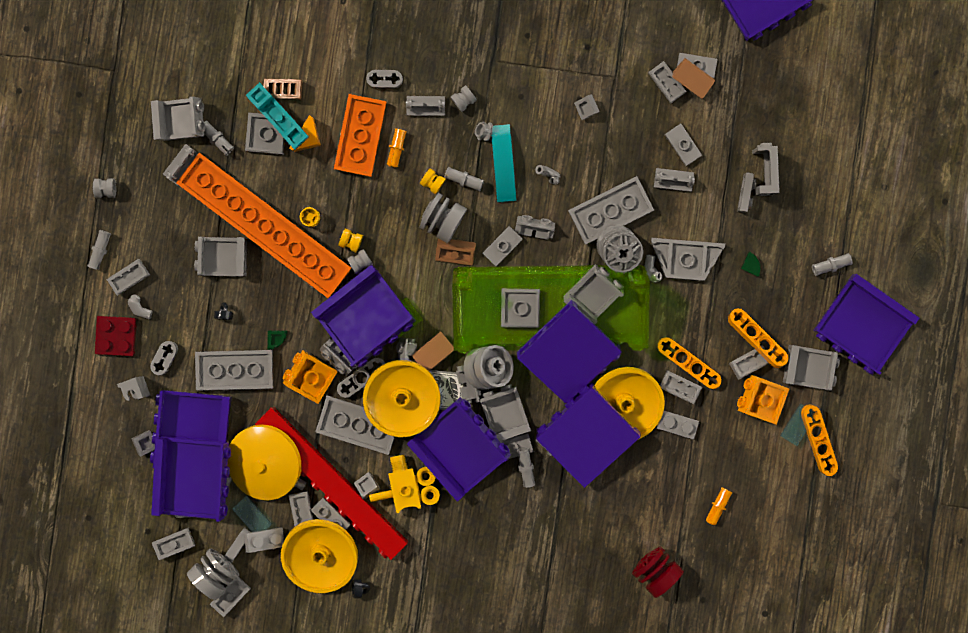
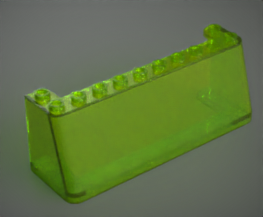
M594 265L454 268L452 281L454 351L458 350L460 353H467L473 348V344L478 346H488L489 344H496L498 346H506L508 344L525 345L566 305L564 303V295ZM597 265L600 268L604 267L610 273V278L613 280L617 279L624 286V296H619L597 318L595 325L616 345L627 342L628 346L636 351L649 348L650 280L646 268L638 265L631 271L621 273L615 272L607 265ZM502 288L540 289L539 327H501Z

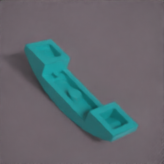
M258 83L246 94L247 98L294 150L309 138L261 83Z
M510 124L496 125L492 128L491 137L497 202L516 201Z

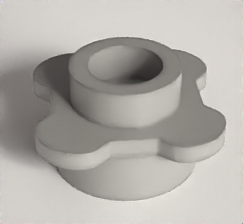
M480 122L475 128L477 139L488 141L492 134L493 124L490 122L488 124Z

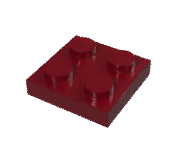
M97 316L95 354L134 356L137 318Z

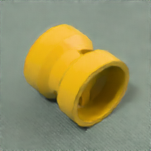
M430 168L419 184L430 188V191L436 195L446 179L436 175L435 171Z
M307 207L301 211L300 221L307 227H315L319 224L321 217L316 209Z
M345 228L338 246L348 247L351 251L357 253L363 235L359 233L353 234L351 230Z

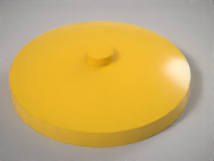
M396 360L380 366L370 375L363 391V406L369 421L379 431L394 437H408L422 432L434 421L440 407V391L435 378L425 367L413 361Z
M634 367L617 368L603 375L594 385V388L633 428L636 427L640 431V438L648 435L661 420L665 406L664 394L659 383L648 372Z
M253 425L241 431L231 441L229 445L231 456L228 459L227 467L230 468V476L233 482L245 494L259 500H274L286 495L298 482L301 474L300 453L293 440L282 430L269 425Z
M308 520L295 526L286 536L281 548V563L288 578L298 587L314 593H328L340 589L352 578L358 563V550L351 535L340 525L328 520Z

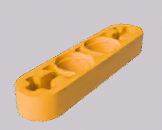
M738 308L729 314V324L774 368H782L788 362V354L745 311ZM740 315V320L735 321V316ZM747 321L748 323L742 329L741 326ZM753 327L756 330V335L749 336L746 329ZM761 341H767L770 348L768 350L762 349L760 346ZM774 348L775 351L771 355H769L768 353H770ZM779 355L782 356L781 361L776 362L775 359Z
M664 337L658 341L657 348L661 354L710 389L720 386L721 376L674 340ZM669 341V346L672 349H675V346L678 347L672 357L669 356L672 353L667 349L665 351L662 350V342L666 343ZM679 352H684L687 356L686 361L683 363H679L676 359V355ZM695 363H699L702 366V371L699 374L692 372V366ZM706 369L709 370L706 374L711 377L716 376V384L712 383L709 385V379L703 377V380L700 379L705 374Z
M806 405L801 410V416L818 469L826 476H833L838 470V464L821 412L814 405ZM809 410L815 411V413L812 414L813 420L818 422H813L812 418L807 416V414L810 413ZM819 426L821 433L815 437L812 434V430L814 427ZM821 444L827 446L824 454H819L818 447ZM822 458H826L827 462L832 465L829 467V471L824 469L827 467V464Z

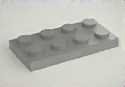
M637 176L568 210L585 245L598 239L601 232L610 226H624L654 211Z
M273 350L195 352L196 390L274 388Z
M326 396L316 433L389 455L394 436L387 435L374 427L365 413L364 406L332 396Z

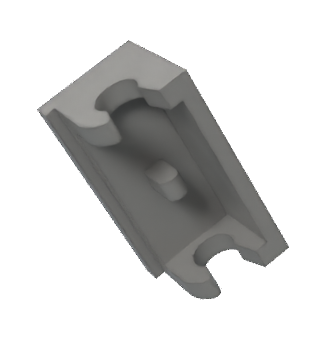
M144 376L135 377L117 384L127 401L130 400L129 390L134 399L151 396Z

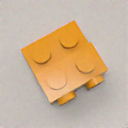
M302 350L301 353H297L292 361L294 365L291 370L287 369L285 371L283 383L286 387L319 404L338 371Z
M750 375V378H747L744 382V395L738 399V411L777 425L789 388Z

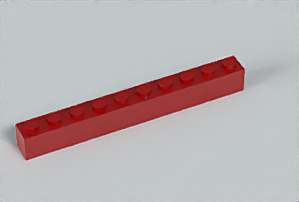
M274 406L255 423V425L276 427L293 440L301 457V475L303 477L307 476L312 481L310 484L317 491L321 490L325 494L324 498L330 504L334 503L339 508L337 511L344 518L348 517L352 521L351 525L358 532L361 530L366 535L365 539L371 545L375 544L379 548L378 552L385 559L388 557L392 560L407 545L408 540L367 499H363L358 490Z

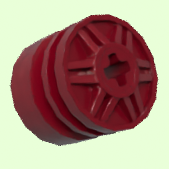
M661 546L647 553L632 571V575L635 578L639 577L638 581L640 583L650 580L646 585V589L654 598L661 596L669 590L684 572L675 561L666 565L670 556L668 553L663 554L665 550Z

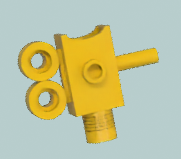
M405 455L390 457L393 473L388 474L391 490L369 495L370 502L393 498L396 513H399L400 510L406 507H417L419 509L421 508L420 501L427 505H433L440 497L438 489L434 486H429L434 483L436 478L427 467H423L414 475L413 468H406ZM424 473L429 474L428 480L422 478ZM418 483L426 486L422 489L421 493L419 492ZM427 492L433 493L432 499L426 497Z

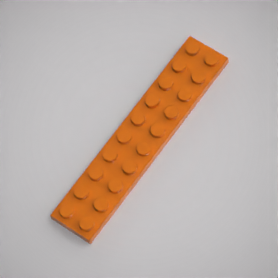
M198 153L176 182L325 297L330 298L352 268L201 153Z

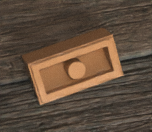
M686 58L673 71L672 77L701 99L705 97L715 82V79Z
M438 239L435 261L473 266L476 243L451 239L447 244Z
M439 332L415 352L412 357L418 364L430 371L451 354L455 348L444 334Z

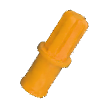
M395 129L392 144L389 145L388 166L398 167L401 152L404 151L403 144L407 131Z
M721 487L715 502H712L713 506L706 518L709 524H717L723 510H726L725 506L732 492Z

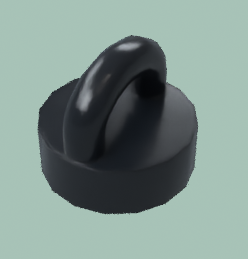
M226 302L220 305V311H214V318L216 320L233 319V312L228 311Z
M354 579L352 581V596L354 599L362 598V594L370 591V585L362 583L361 579Z

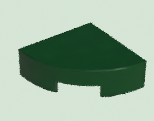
M748 252L740 269L759 277V260L753 253Z
M268 330V350L279 347L285 341L288 331Z

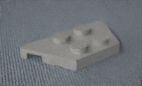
M651 238L652 246L665 278L705 281L720 253L725 248L724 243Z

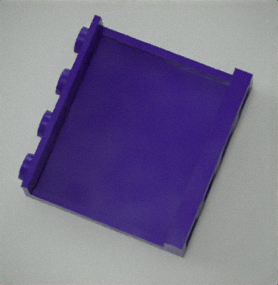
M722 0L746 41L751 38L753 41L763 36L762 32L769 29L771 31L779 26V21L782 19L788 21L796 15L795 12L800 8L804 11L812 6L811 2L813 1Z
M372 265L311 312L320 321L353 368H361L366 365L368 358L372 355L377 356L383 351L382 347L387 343L392 344L398 339V335L403 331L404 333L409 331L416 321L378 270Z
M852 274L813 331L817 333L816 337L823 342L829 341L832 343L834 350L839 353H846L849 355L847 359L856 365L859 362L864 366L863 370L873 376V374H881V368L912 324H916L920 318L858 274Z
M571 300L517 351V359L564 403H567L571 398L575 399L578 397V392L585 385H591L597 375L603 374L607 369L606 366L611 362H615L620 357L622 351L620 345H616L578 309L577 304Z
M593 383L589 386L585 385L578 392L580 394L575 399L571 398L564 405L566 407L561 412L557 411L550 418L551 422L540 426L536 440L584 488L641 437L640 431L636 427L633 428L594 388Z
M161 390L160 394L156 395L155 405L158 406V413L154 415V425H157L156 432H153L152 444H155V439L161 436L227 442L231 396ZM154 449V452L151 451V455H150V463H153V468H154L155 449Z
M461 397L438 415L425 430L416 434L407 443L410 449L457 502L511 456L509 448L497 439L496 433L492 429H488L484 424L483 418L479 414H475L471 409L470 403Z
M166 436L156 438L151 515L160 516L168 514L216 519V522L223 520L228 511L225 501L229 493V487L226 486L227 478L230 474V468L227 467L228 459L231 456L229 442Z

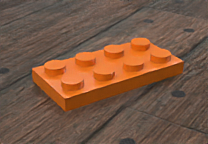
M352 94L348 95L334 170L372 177L387 104L386 101Z

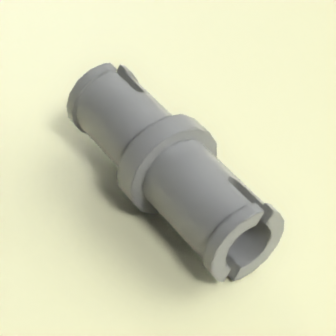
M205 121L204 134L210 139V143L216 145L225 156L229 155L233 151L234 146L223 137L220 131L218 132L208 121Z
M451 167L447 168L444 176L445 179L460 183L462 187L465 185L481 191L484 184L483 179L481 180L469 175L466 171L463 173Z
M99 230L95 246H92L93 252L87 265L88 267L96 270L100 269L103 256L107 253L106 247L111 233Z
M847 253L836 258H827L826 261L813 264L812 271L815 276L829 271L836 272L839 268L853 264L851 255Z
M529 448L517 449L520 462L518 467L522 473L523 486L526 488L535 486L533 476L534 465L530 460Z

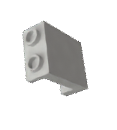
M193 96L189 99L151 101L154 140L168 141L204 137L205 122L203 121L202 113L204 111V104L201 98Z
M761 143L752 150V154L764 155L765 186L756 187L754 189V196H771L780 193L778 146H772V143Z
M198 237V241H195V252H198V260H195L194 269L197 271V275L246 276L247 238Z
M595 264L564 295V303L567 304L573 300L577 304L578 309L596 324L597 318L619 296H624V286L617 279L613 280L610 278V273L604 267L600 268Z
M789 345L787 353L788 362L785 365L783 383L831 391L832 387H835L837 380L834 374L835 368H838L840 357H837L838 353Z
M510 384L501 387L500 392L494 393L492 390L482 394L483 397L480 398V402L489 428L496 433L499 441L531 431L516 386L512 387Z

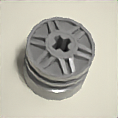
M438 193L426 207L419 228L424 230L428 223L431 224L428 233L431 234L435 228H438L437 238L448 244L461 223L467 208L458 203H455L451 209L447 208L450 199L446 198L443 204H440L443 195Z
M614 225L601 232L597 240V251L610 269L615 272L624 273L633 270L639 265L643 256V247L630 229L625 226Z
M210 548L206 552L207 556L201 557L203 565L196 563L187 572V576L204 595L210 599L217 600L225 591L223 583L231 585L233 583L232 579H237L239 572L224 555Z

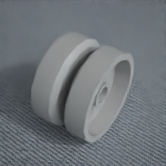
M492 345L471 350L464 360L463 369L469 384L476 389L484 390L505 386L513 375L514 366L512 358L506 349L502 346Z

